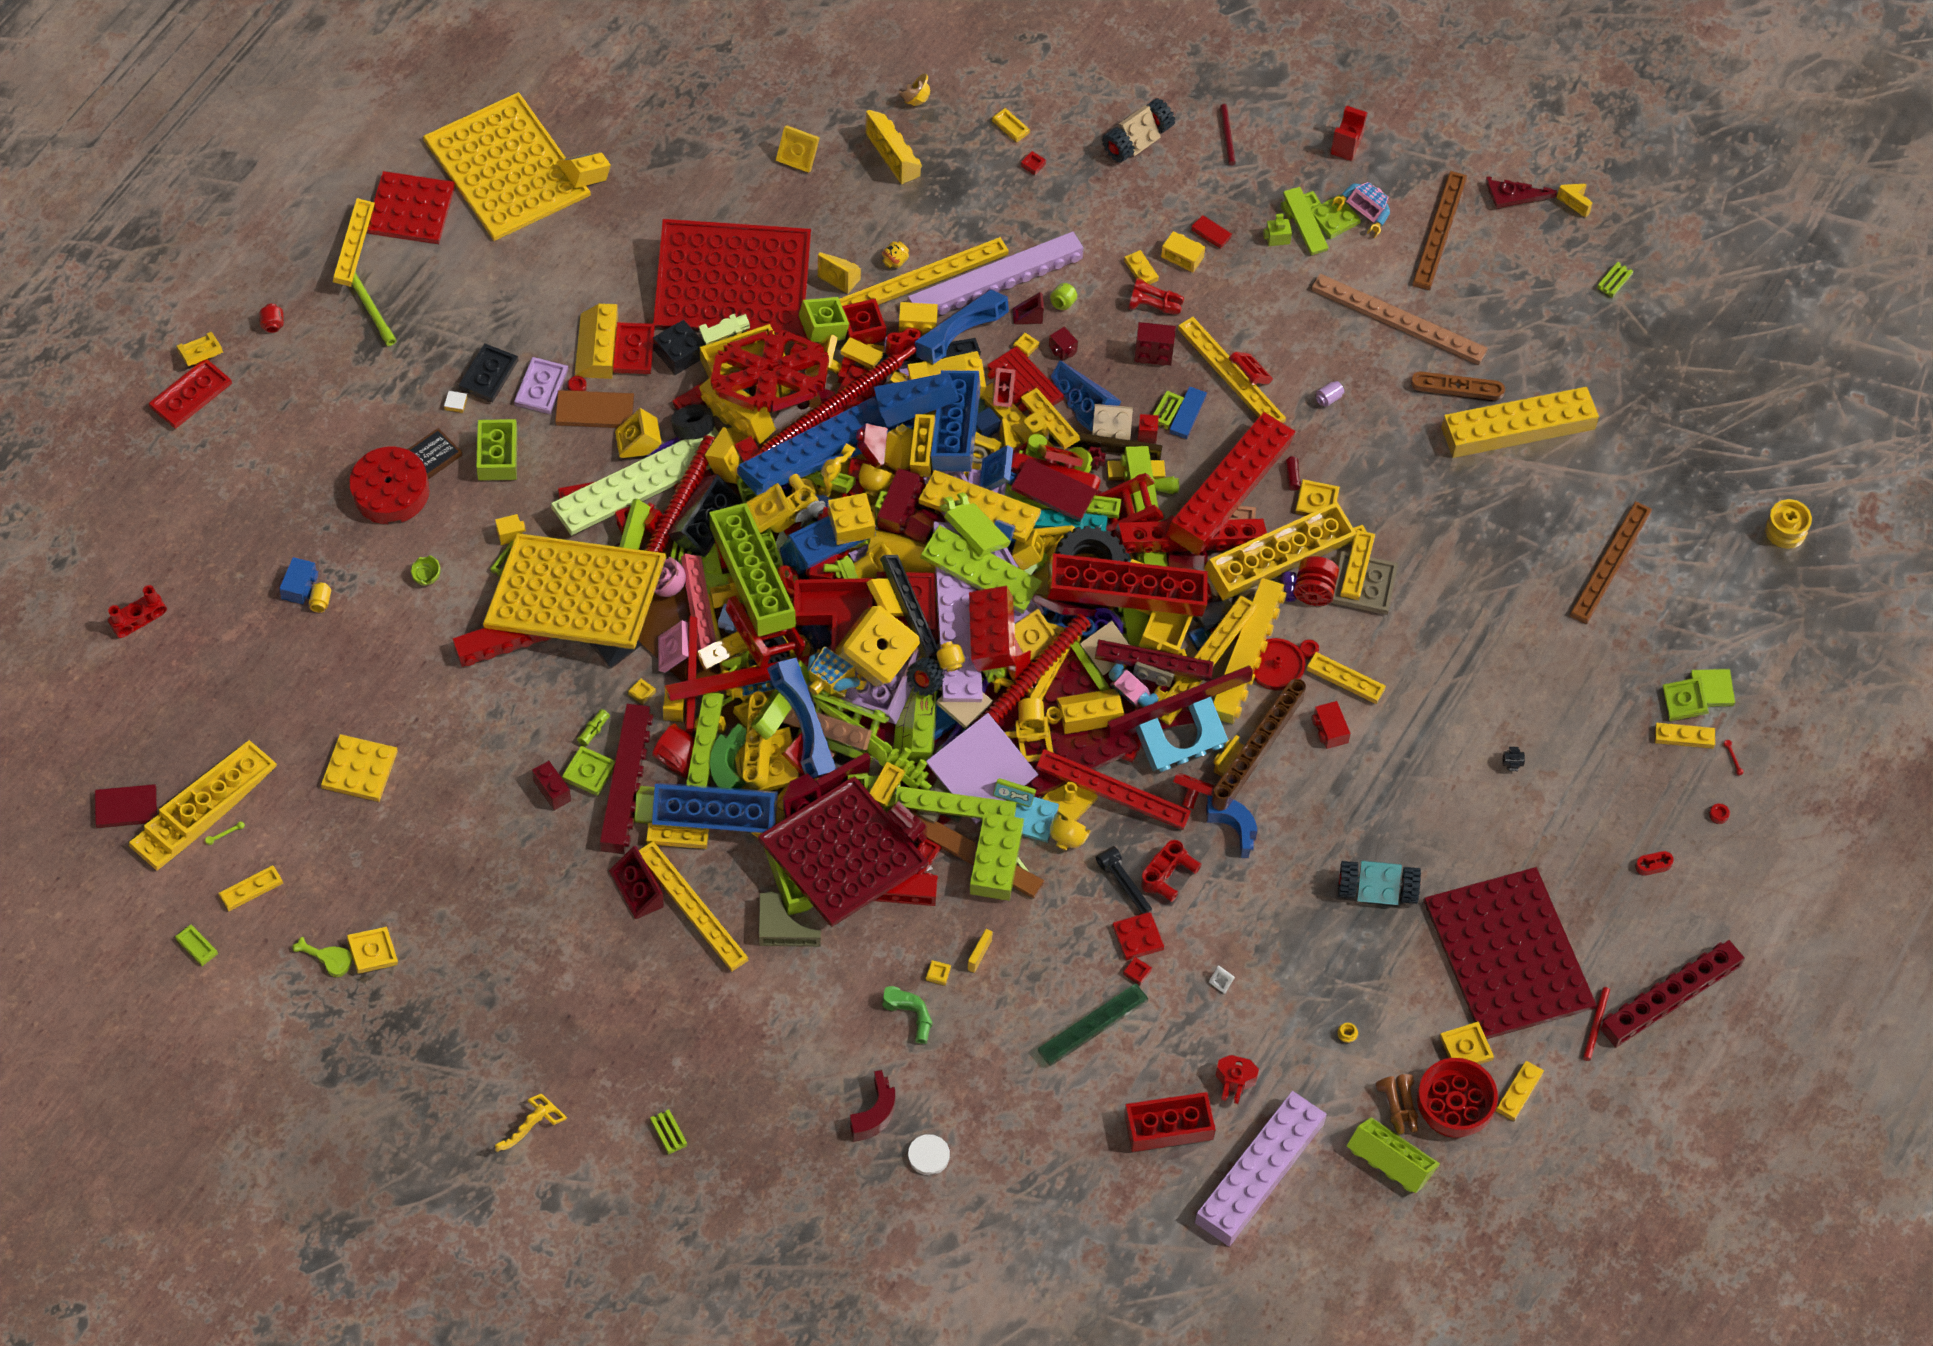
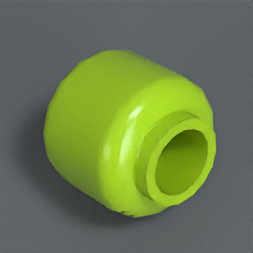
M1068 283L1059 284L1050 294L1052 305L1059 310L1069 309L1077 300L1076 289Z

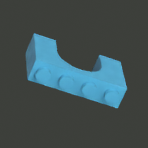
M1211 697L1188 706L1197 727V737L1190 748L1179 749L1172 746L1165 738L1158 718L1135 727L1152 771L1159 769L1161 773L1171 769L1170 764L1177 762V765H1181L1189 761L1188 757L1193 755L1195 758L1206 755L1205 750L1212 748L1213 751L1224 747L1223 743L1229 741Z

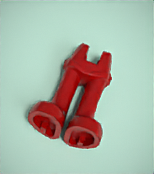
M1137 278L1128 309L1135 310L1140 304H1145L1157 308L1163 313L1179 315L1182 310L1180 305L1184 303V297L1170 290L1164 291L1146 283L1143 279ZM1146 294H1150V295L1159 297V298H1161V299H1163V300L1156 299V298L1151 297V296L1146 295Z

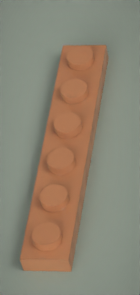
M791 708L783 722L801 728L794 709ZM816 712L825 737L867 750L872 733L871 730Z

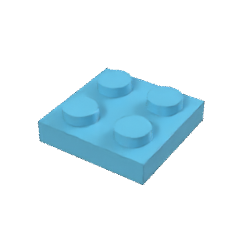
M1034 797L1031 807L1017 804L1015 817L1024 818L1022 836L1048 843L1050 825L1054 815L1057 814L1059 804Z

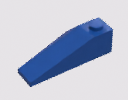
M1062 361L1058 362L1051 375L1058 390L1068 401L1069 408H1072L1076 414L1075 418L1089 431H1093L1095 404L1119 406L1121 403L1109 391Z

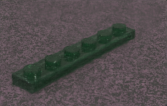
M1135 983L1039 1047L1038 1053L1051 1067L1147 1003L1149 998Z

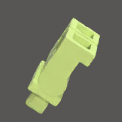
M732 314L729 318L723 319L720 324L710 328L706 324L699 326L701 337L706 345L741 334L743 331L750 329L746 314L737 318L735 314Z

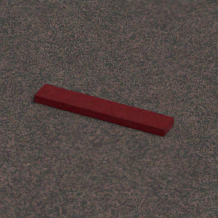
M1100 639L1097 641L1095 659L1132 667H1135L1136 662H1140L1174 675L1204 681H1211L1213 661Z

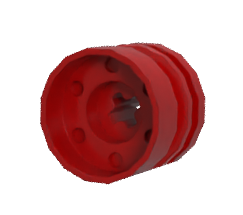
M1309 556L1302 559L1293 592L1295 597L1308 605L1324 606L1330 604L1333 601L1335 585L1339 574L1338 566L1333 561L1319 556Z

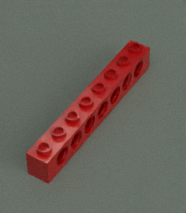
M1228 519L1203 551L1233 549L1267 534L1264 519ZM1171 521L1118 523L1113 533L1114 537L1116 536L1120 540L1119 545H1124L1125 553L1127 554L1134 552L1166 553L1170 551H1189L1166 536Z

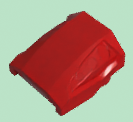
M674 723L667 728L658 740L653 750V757L671 771L687 779L695 738Z

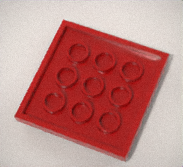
M383 171L375 196V204L367 234L439 245L454 193L455 182Z

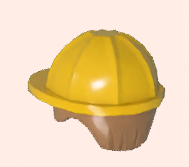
M926 73L916 78L912 85L907 84L905 91H899V95L906 104L919 106L929 98L930 87L927 84L928 75Z

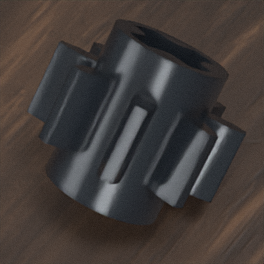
M1509 747V750L1503 752V766H1507L1509 771H1518V768L1523 767L1525 764V753L1520 752L1519 747Z

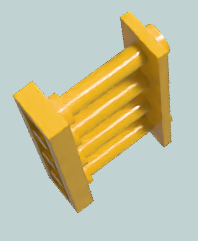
M1070 648L1066 649L1065 654H1061V658H1057L1058 661L1056 663L1053 662V666L1049 667V671H1045L1044 676L1041 675V679L1037 680L1036 687L1028 689L1029 692L1027 694L1024 693V695H1027L1028 698H1038L1040 700L1044 698ZM1004 667L1006 669L1004 677L999 679L994 675L995 679L992 683L996 693L999 692L1002 685L1010 688L1011 684H1015L1014 681L1006 678L1009 674L1007 667Z

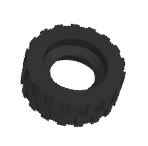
M687 405L675 411L671 416L674 434H676V437H680V439L701 438L708 435L715 427L711 408H708L706 405Z

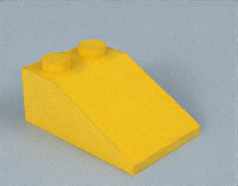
M959 356L940 359L935 364L923 361L927 363L930 376L941 374V370L979 371L980 397L986 389L982 359Z

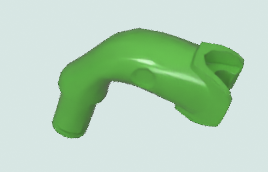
M886 987L884 990L883 1007L889 1011L904 1009L916 1012V1025L918 1027L915 1042L927 1044L929 1030L933 1023L925 1002L919 996L901 991L898 987Z

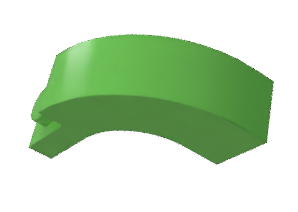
M739 723L730 731L727 737L720 734L711 752V774L717 786L721 788L741 789L747 783L738 775L735 769V758L739 749L746 742L747 728Z

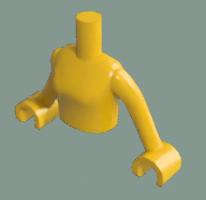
M846 443L841 452L843 456L825 461L821 468V474L824 478L823 481L826 489L822 487L818 495L830 496L832 493L830 492L832 488L830 481L838 477L841 471V463L851 458L856 448Z

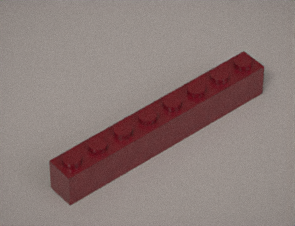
M626 704L601 834V852L625 854L626 847H630L631 835H629V829L633 830L634 827L632 814L636 811L635 798L641 787V783L638 782L639 777L643 778L644 774L642 760L647 758L645 744L650 742L651 732L648 731V728L653 725L654 714H651L650 706Z

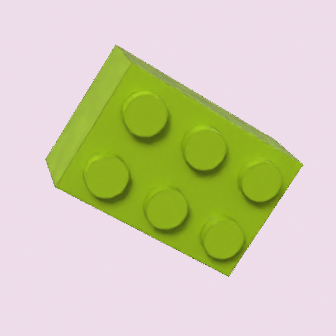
M516 419L478 420V480H517L518 431Z

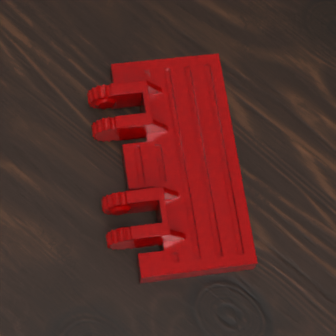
M1017 346L987 365L989 370L987 376L989 379L994 378L996 368L1015 369L1013 404L1022 401L1021 397L1035 388H1038L1053 406L1064 400V395ZM1023 402L1018 406L1021 412L1028 409Z

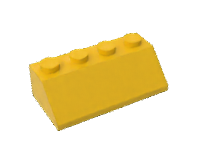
M867 110L865 134L902 185L920 177L922 164L913 155L911 147L905 144L902 134L896 131L892 120H888L885 114Z
M598 303L581 313L575 376L613 379L618 322L617 304Z

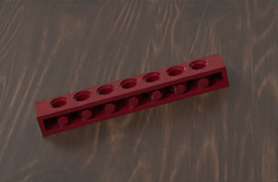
M1730 940L1725 943H1718L1708 954L1704 952L1697 958V961L1694 963L1689 962L1683 966L1682 971L1677 974L1675 972L1670 974L1665 982L1661 984L1658 982L1653 985L1648 993L1639 994L1631 1004L1625 1003L1614 1015L1612 1013L1608 1014L1602 1020L1603 1024L1600 1030L1615 1048L1619 1047L1739 969L1745 957ZM1699 970H1703V971H1705L1707 974H1703V973H1701ZM1683 980H1687V981H1689L1691 984H1687V983H1685ZM1668 990L1675 992V994L1669 993ZM1652 1001H1658L1660 1004H1655ZM1620 1021H1625L1628 1025H1624Z

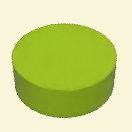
M1033 434L1028 439V448L1036 453H1039V444L1047 445V439L1041 434Z

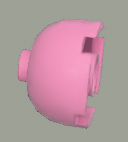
M672 557L665 560L654 592L657 595L664 597L674 596L681 591L685 584L686 573L684 568Z

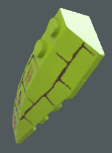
M913 686L895 726L894 750L897 748L900 750L898 753L901 754L905 747L909 748L911 753L907 760L919 763L921 759L927 761L933 756L938 690L931 695L924 696L923 694L921 696L919 691L916 693L913 691L915 689Z

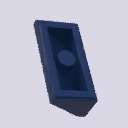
M826 625L802 626L801 631L814 654L817 653L818 649L822 651L824 647L828 648L831 645L832 636Z

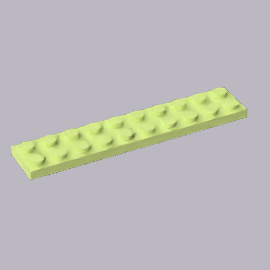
M714 427L713 431L708 435L716 438L719 432ZM703 437L690 440L684 439L551 503V508L572 536L615 515V511L630 507L633 499L638 498L644 501L680 483ZM710 464L706 466V470L711 468Z

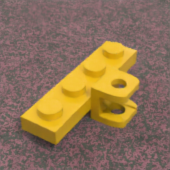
M1038 388L1021 397L1022 402L1032 412L1024 420V424L1027 426L1026 434L1029 437L1033 435L1032 433L1038 431V434L1044 437L1050 433L1063 449L1080 440L1077 432Z

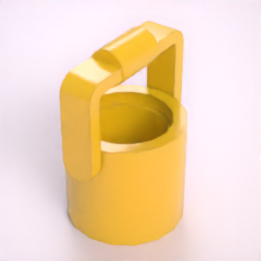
M878 543L868 550L865 556L853 563L858 578L876 579L877 571L885 572L881 562L874 555L881 549L884 555H892L890 549L884 543Z
M1038 698L1021 700L1018 703L1019 720H1016L1018 740L1020 742H1030L1048 738V717H1044L1043 701ZM1045 726V732L1020 735V728L1027 730Z

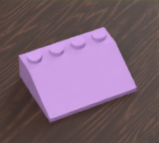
M878 639L877 647L880 650H884L887 647L886 641ZM918 647L890 683L874 686L867 681L863 690H858L855 687L848 688L845 697L840 699L872 711L874 709L881 710L886 713L885 716L890 717L888 722L896 724L912 690L909 686L912 684L911 681H907V678L910 676H906V673L908 672V667L921 656Z

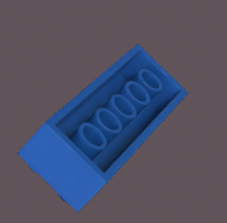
M941 370V374L949 373L956 387L959 401L936 409L931 452L933 471L971 472L981 388L979 371Z
M656 783L652 824L764 833L776 825L778 792Z

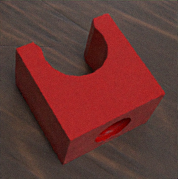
M1346 105L1339 128L1336 127L1331 148L1332 155L1350 161L1353 160L1364 135L1368 112Z

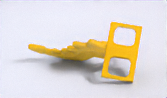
M543 1094L529 1098L528 1102L535 1110L526 1117L525 1122L518 1127L517 1133H514L511 1139L495 1144V1150L499 1152L517 1144L537 1122L543 1119V1116L553 1125L566 1120L567 1117ZM541 1099L546 1105H538L534 1100ZM555 1112L561 1118L555 1120L549 1113Z

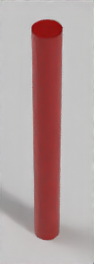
M1603 987L1583 1055V1059L1586 1061H1590L1610 993L1608 987Z

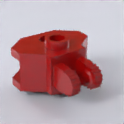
M1234 1055L1219 1059L1215 1076L1223 1084L1224 1090L1221 1100L1226 1101L1229 1090L1236 1092L1234 1103L1239 1104L1243 1091L1256 1085L1259 1069L1252 1060Z

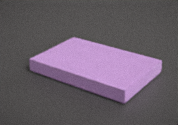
M532 357L514 400V405L551 414L558 397V390H561L569 370L568 366Z

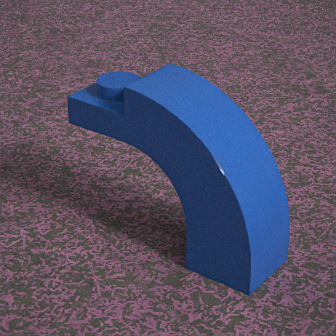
M1208 796L1206 803L1207 823H1224L1233 827L1239 835L1241 858H1249L1250 851L1254 849V841H1256L1257 825L1253 815L1244 805L1236 800H1233L1227 809L1217 810L1211 803L1213 796Z

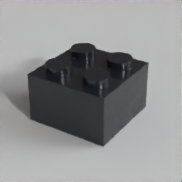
M684 319L653 337L655 353L674 375L699 362L700 347L706 345Z

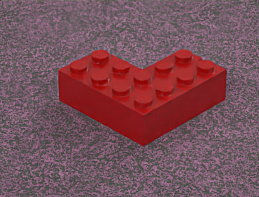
M873 578L795 580L794 609L796 624L832 625L831 651L836 653V647L864 610L876 606V601L867 585V582Z

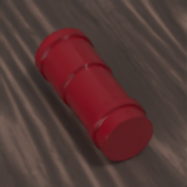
M1289 456L1285 460L1289 481L1288 486L1290 490L1296 491L1301 488L1299 459Z

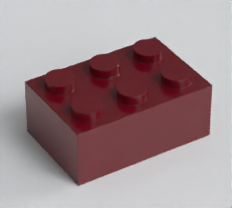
M898 468L877 516L878 530L906 535L904 533L907 528L905 526L906 521L910 516L915 515L916 508L914 507L916 503H919V498L922 494L920 475Z

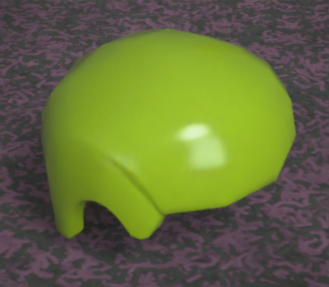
M433 556L419 557L413 563L411 575L418 584L427 586L434 584L439 579L441 568L438 560Z

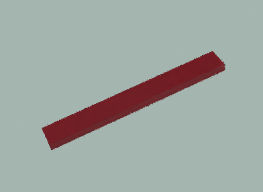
M1248 665L1110 720L1107 724V733L1109 737H1112L1153 719L1252 681L1253 670Z

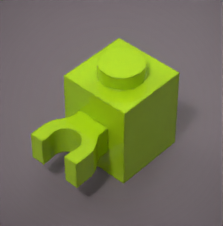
M1283 213L1276 214L1275 220L1267 221L1266 228L1263 229V237L1267 239L1268 246L1289 245L1291 242L1292 231L1289 219H1283Z

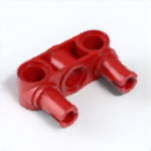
M147 585L143 588V597L121 610L117 605L109 607L110 617L108 623L119 638L128 636L159 618L167 611L161 596L157 594L152 585Z
M1170 840L1143 871L1141 888L1147 893H1159L1173 902L1178 895V891L1166 884L1165 880L1170 877L1178 865H1183L1196 874L1200 870L1202 863L1188 855L1189 853L1180 841ZM1170 851H1176V852H1178V853H1177V854H1173V853H1171ZM1146 879H1153L1154 881L1149 882Z

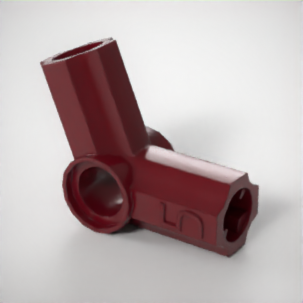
M899 801L893 804L887 811L889 817L901 827V830L912 841L923 843L927 839V825L915 814L913 815Z

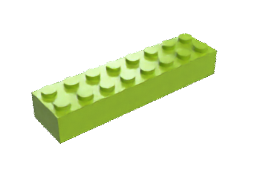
M747 503L709 512L710 529L757 635L762 636L796 627L795 609Z

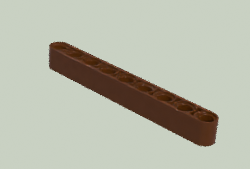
M1292 679L1218 782L1211 801L1215 809L1225 810L1229 807L1300 706L1306 690V684L1303 680Z

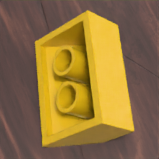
M1116 689L1057 698L1058 707L1062 713L1061 720L1065 734L1107 727L1108 721L1124 715L1121 698Z

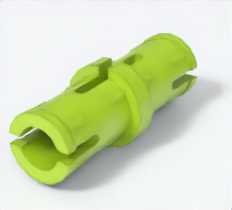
M600 709L593 720L586 724V729L577 738L581 745L587 747L594 736L601 732V727L610 718L609 713Z

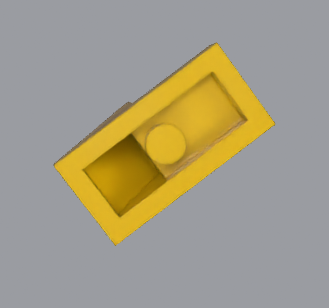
M1566 184L1559 187L1557 199L1585 218L1590 214L1593 202L1583 196L1586 184Z

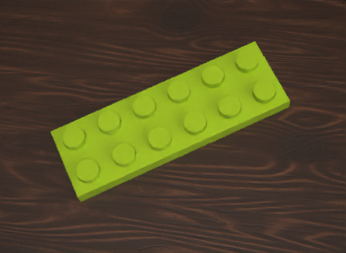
M941 525L938 526L920 556L921 559L978 590L1007 586L1013 596L1014 610L1024 614L1033 595L1036 594L1042 583L1040 579L992 553L981 556L963 537Z

